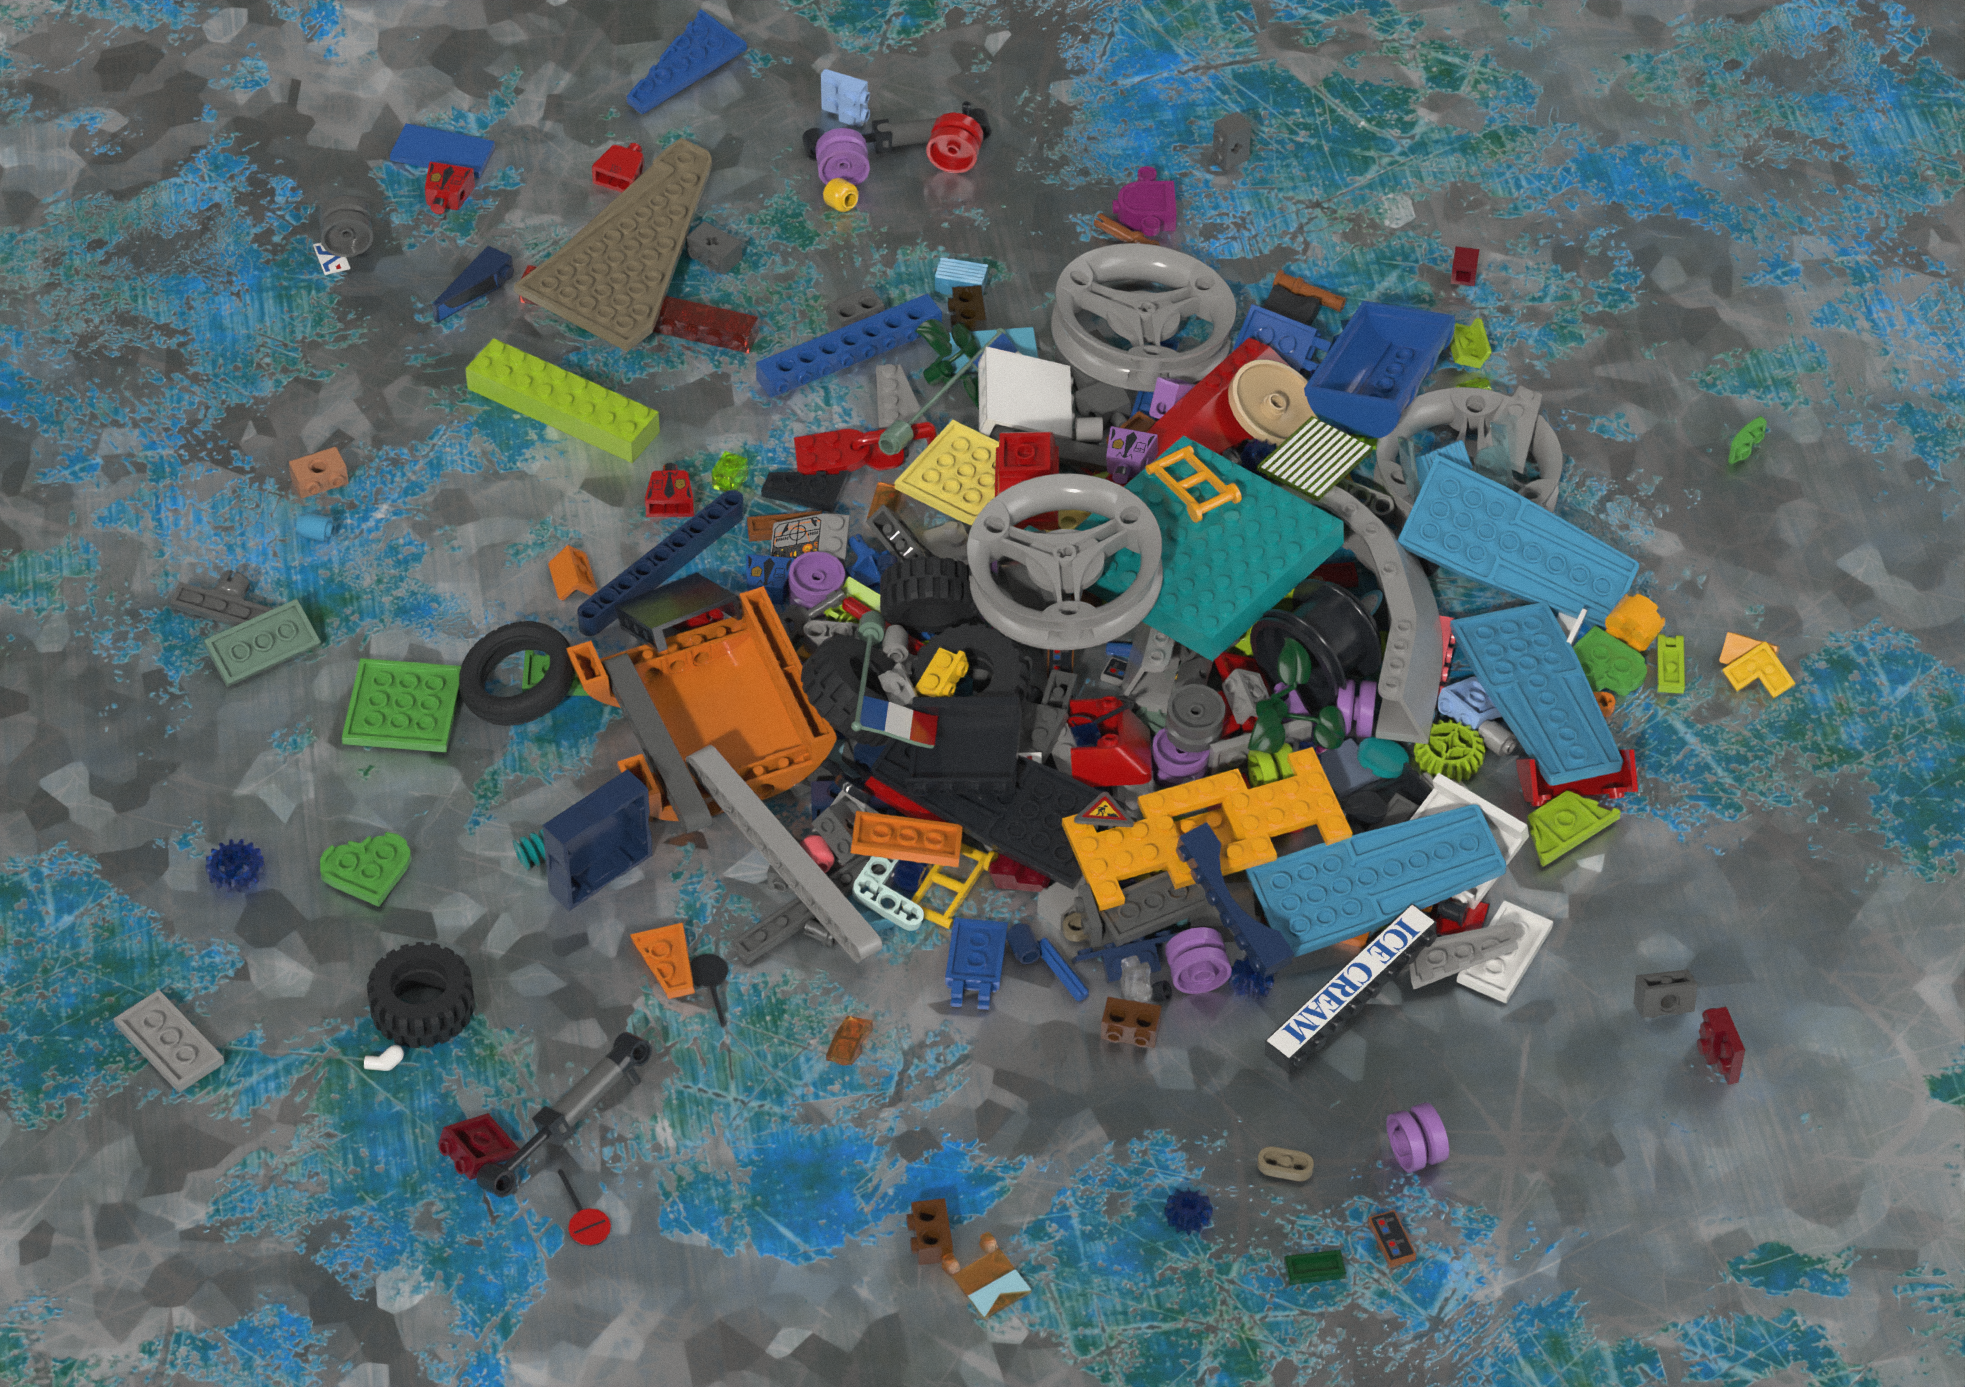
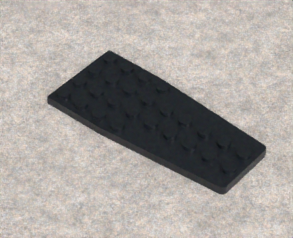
M895 738L890 739L871 767V775L874 779L946 822L962 826L963 832L998 853L1072 890L1075 888L1083 873L1062 826V818L1079 814L1102 793L1101 791L1056 769L1018 755L1015 794H1006L1005 796H995L993 794H980L978 796L953 794L952 796L927 794L925 796H915L908 793L905 784V778L909 777L912 744ZM1113 798L1125 810L1126 804ZM1098 825L1096 832L1108 830V826Z

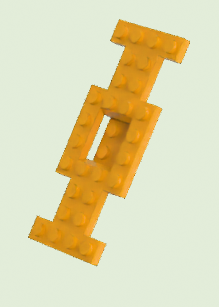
M1313 747L1288 754L1287 761L1294 777L1252 789H1247L1237 768L1139 796L1137 803L1144 819L1134 822V826L1131 828L1115 827L1097 833L1094 825L1075 823L1074 818L1076 815L1062 818V826L1087 884L1090 885L1098 911L1125 904V897L1118 881L1159 869L1168 872L1175 890L1196 884L1187 863H1183L1179 859L1176 847L1179 836L1206 822L1221 843L1220 866L1222 876L1276 861L1277 853L1270 837L1317 824L1326 846L1352 837L1350 826ZM1222 803L1221 809L1173 821V816Z

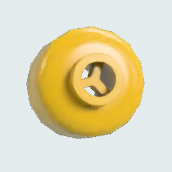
M834 178L825 186L823 199L833 209L839 212H847L857 204L858 190L855 185L847 180Z

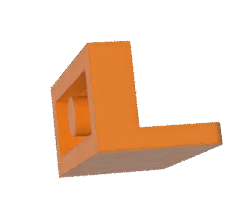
M567 545L548 563L560 600L564 601L576 589L590 596L598 590L585 552Z

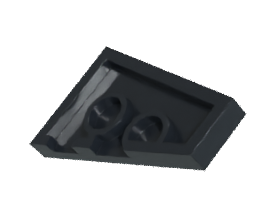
M816 471V475H802L800 472H769L761 489V497L834 513L848 480V471H839V474L826 475V471Z

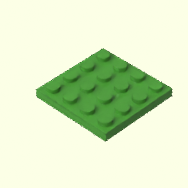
M360 658L342 734V744L447 752L460 693L459 673L461 666Z

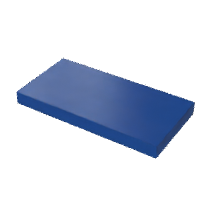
M406 123L390 153V161L428 168L430 162L473 168L474 178L480 179L495 149V141Z

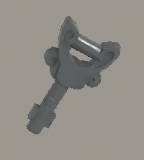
M842 589L837 592L835 590L826 595V599L809 610L793 604L789 606L788 612L777 614L793 647L801 637L804 638V626L807 622L812 621L813 618L832 607L834 609L842 604L841 601L847 598ZM789 622L794 623L793 631H791L788 626Z

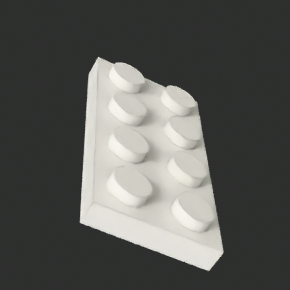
M1505 900L1488 927L1514 922L1518 949L1460 971L1457 975V982L1507 1003L1551 931L1553 921Z

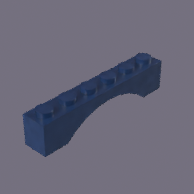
M1206 822L1179 836L1176 853L1183 863L1186 862L1191 869L1190 873L1195 883L1201 884L1205 890V897L1211 906H1215L1219 911L1222 924L1226 928H1230L1235 935V943L1240 950H1244L1248 955L1252 969L1256 973L1259 972L1264 979L1290 965L1294 952L1280 931L1266 927L1251 918L1232 898L1221 873V843Z

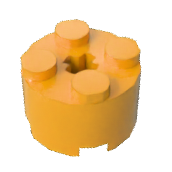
M1625 594L1606 617L1605 626L1607 629L1605 632L1640 653L1650 646L1663 629L1665 617H1660L1656 611L1658 606L1649 598L1641 594H1636L1634 597Z

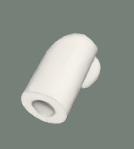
M393 1045L380 1056L366 1055L364 1069L392 1070L403 1059V1048L399 1045Z

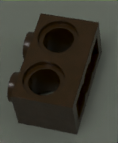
M981 285L952 287V297L948 298V311L953 312V315H950L951 330L956 324L965 325L969 331L986 330V315Z

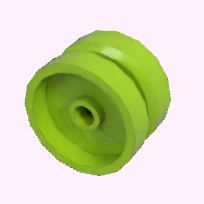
M1284 742L1283 747L1276 753L1268 754L1254 750L1249 751L1247 762L1252 788L1294 777L1287 761L1288 754L1293 753L1288 743Z

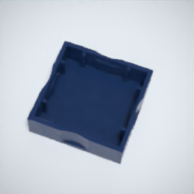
M628 769L542 825L549 893L568 911H571L598 893L611 881L623 876L653 856L652 837L648 824L650 813L648 788Z

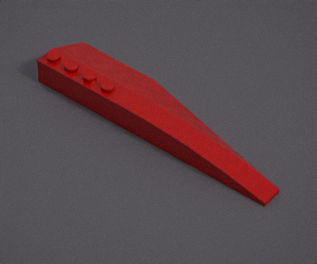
M1251 338L1246 339L1146 432L1158 435V454L1155 459L1183 435L1221 456L1224 450L1230 447L1235 449L1241 446L1243 440L1254 439L1239 424L1231 410L1228 398L1230 382L1238 370L1251 361L1272 360L1287 366L1289 365L1271 347ZM1109 474L1105 478L1106 480L1116 483L1112 478L1113 474ZM1128 477L1127 482L1124 483V484H1119V483H1116V484H1118V485L1124 487V486H1125L1127 483H1129L1133 478Z

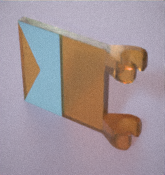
M990 1232L980 1236L979 1246L987 1254L986 1256L961 1269L955 1256L949 1253L942 1257L943 1263L941 1264L944 1272L952 1277L983 1320L1032 1292L1001 1251Z

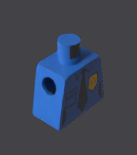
M746 554L747 591L764 586L772 604H784L788 595L790 565L795 558Z

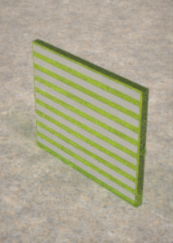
M1311 416L1257 466V470L1319 501L1373 451V447Z

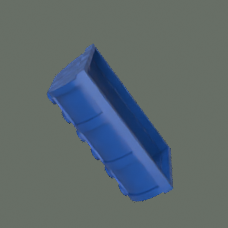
M1363 301L1304 387L1305 396H1307L1308 403L1314 414L1326 426L1340 425L1344 427L1348 435L1358 434L1368 439L1383 438L1390 434L1397 426L1403 410L1415 398L1422 381L1434 369L1438 356L1451 343L1455 331V315Z

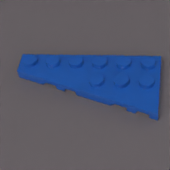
M700 9L693 22L690 21L686 25L684 33L678 35L660 56V61L657 65H653L649 69V74L646 78L641 79L627 95V104L642 115L746 51L747 43Z

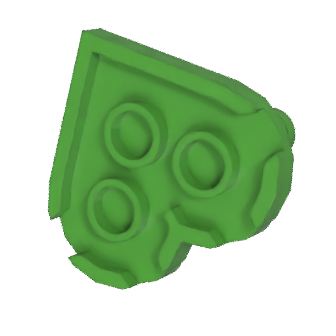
M1594 626L1572 647L1593 692H1599L1606 687L1616 691L1621 696H1626L1631 691L1642 686L1646 679L1647 667L1644 663V657L1597 626Z
M385 832V836H377L372 839L369 836L361 843L348 841V845H339L335 848L334 845H331L323 852L320 858L321 878L330 886L379 907L408 869L411 863V851L403 837L390 832Z

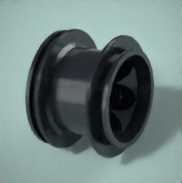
M1306 579L1301 581L1293 591V611L1290 613L1284 610L1272 609L1264 612L1263 617L1251 629L1250 644L1258 666L1274 687L1282 682L1279 678L1277 667L1280 653L1285 644V638H1291L1301 644L1310 657L1311 673L1307 683H1297L1296 690L1304 698L1311 711L1319 713L1323 707L1335 706L1339 687L1346 690L1345 676L1347 674L1365 677L1374 674L1379 669L1382 660L1381 636L1378 626L1368 609L1350 591L1332 582Z

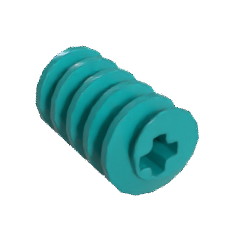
M543 829L539 830L538 835L534 832L530 833L529 840L525 836L519 838V843L513 840L515 853L527 871L530 870V861H533L537 867L540 866L541 857L546 861Z

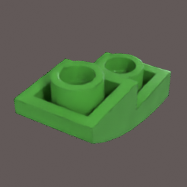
M1762 416L1752 420L1736 435L1730 448L1728 459L1730 464L1746 459L1751 455L1752 445L1764 439L1767 421Z

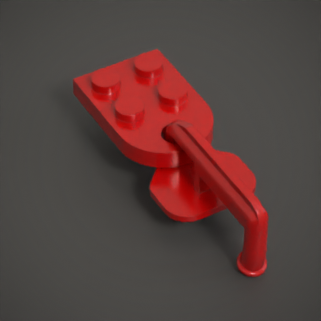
M930 422L917 423L911 426L914 434L912 440L926 438L927 447L937 437L936 428ZM841 429L794 437L797 470L802 475H816V471H826V475L839 474V471L852 472L864 465L877 471L894 469L903 464L905 460L904 449L893 455H887L881 451L878 442L880 435L886 429L866 433L855 429Z

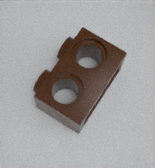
M1107 997L1101 1022V1039L1133 1044L1139 1047L1155 1048L1161 1024L1162 1006Z
M945 1198L911 1202V1214H906L908 1231H913L914 1237L910 1238L912 1255L917 1254L919 1265L953 1261V1243Z

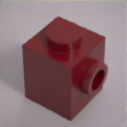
M1455 246L1450 284L1475 286L1480 249Z

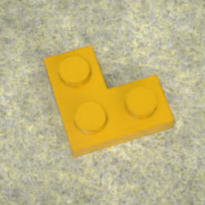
M1766 641L1722 669L1723 674L1736 692L1759 679L1772 699H1775L1795 686V682Z

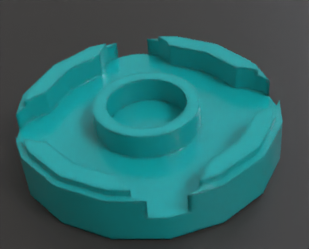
M1368 737L1361 742L1357 750V759L1361 766L1365 769L1367 767L1373 770L1372 774L1387 779L1397 778L1403 772V763L1407 762L1409 764V756L1405 749L1388 739Z

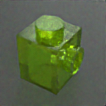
M725 451L712 469V488L723 492L729 490L738 491L748 477V459Z

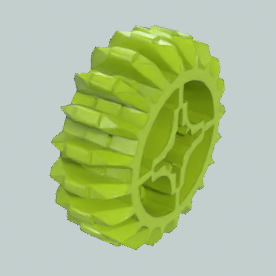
M1451 718L1448 723H1444L1441 719L1437 725L1432 723L1428 744L1415 743L1414 745L1415 761L1419 765L1421 772L1427 771L1432 776H1437L1440 773L1450 780L1455 779L1458 783L1462 778L1469 780L1471 774L1476 775L1479 768L1483 765V757H1485L1483 738L1479 737L1478 731H1472L1471 725L1464 727L1462 721L1457 724L1453 723Z

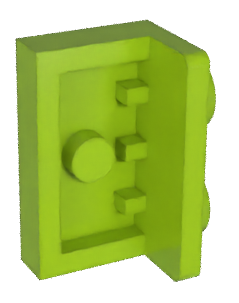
M1476 318L1470 326L1455 323L1454 336L1449 344L1454 362L1480 369L1491 355V347L1482 319Z

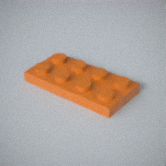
M856 811L851 853L958 867L963 827L953 823Z

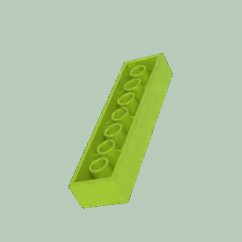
M495 338L466 367L467 387L469 390L630 463H633L660 433L658 411Z

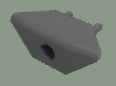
M1199 657L1181 664L1175 681L1176 689L1189 684L1207 686L1213 661L1205 657Z

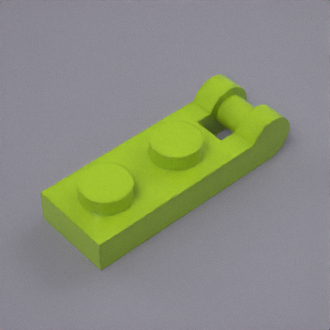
M1658 634L1656 638L1657 692L1684 694V636L1666 637L1665 634Z

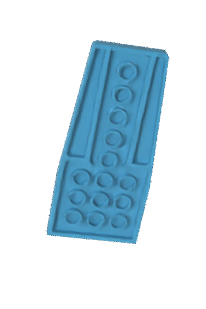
M1438 454L1430 467L1397 540L1405 550L1462 577L1533 604L1546 601L1551 611L1578 619L1582 608L1586 609L1587 613L1583 623L1597 626L1604 631L1607 629L1605 626L1606 617L1625 594H1628L1639 569V563L1506 486Z
M1546 601L1450 621L1451 632L1477 680L1531 759H1535V766L1547 784L1554 786L1621 771L1623 759L1578 657L1570 642H1566L1567 637Z
M1473 804L1352 835L1350 838L1327 846L1325 843H1321L1279 857L1276 861L1246 869V875L1253 887L1254 894L1269 928L1280 931L1294 952L1293 958L1360 936L1391 923L1411 904H1414L1421 910L1500 877L1506 873V862L1480 807Z

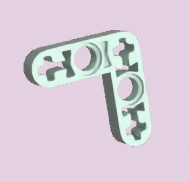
M872 856L854 882L852 889L854 899L905 930L914 931L918 929L924 917L922 908L884 885L900 860H888L887 858ZM875 864H881L885 867L886 872L882 875H877L872 872L871 867ZM868 886L869 892L866 891L864 894L860 892L861 888ZM879 892L876 901H873V897ZM884 898H890L895 902V906L891 909H886L881 905L880 901ZM900 905L903 906L902 911L900 910L899 915H897L896 913L898 912ZM914 913L916 915L915 919L913 918L911 921H908L906 919L907 915Z

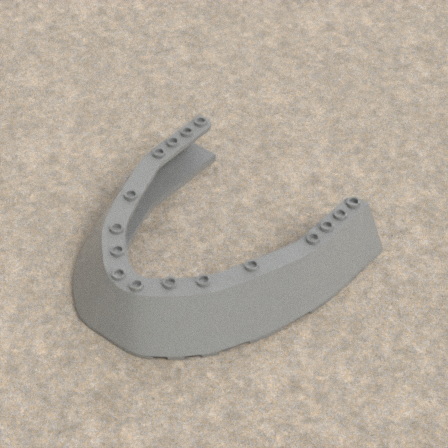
M1304 480L1298 486L1295 483L1281 486L1280 488L1343 521L1344 544L1342 547L1346 550L1351 549L1356 554V558L1368 570H1372L1376 576L1378 589L1384 592L1386 602L1383 610L1385 611L1390 632L1378 684V693L1383 699L1376 728V738L1428 744L1440 685L1443 641L1435 597L1416 554L1403 548L1397 541L1399 535L1355 497L1333 483L1319 496L1314 494L1326 484L1325 482H1322L1312 493L1308 492V490L1318 481H1313L1305 489L1301 487L1307 480ZM1142 621L1136 631L1119 695L1130 697L1134 702V710L1147 707V711L1158 712V709H1161V713H1167L1168 700L1172 695L1176 674L1167 682L1163 672L1178 669L1181 660L1174 649L1175 640Z

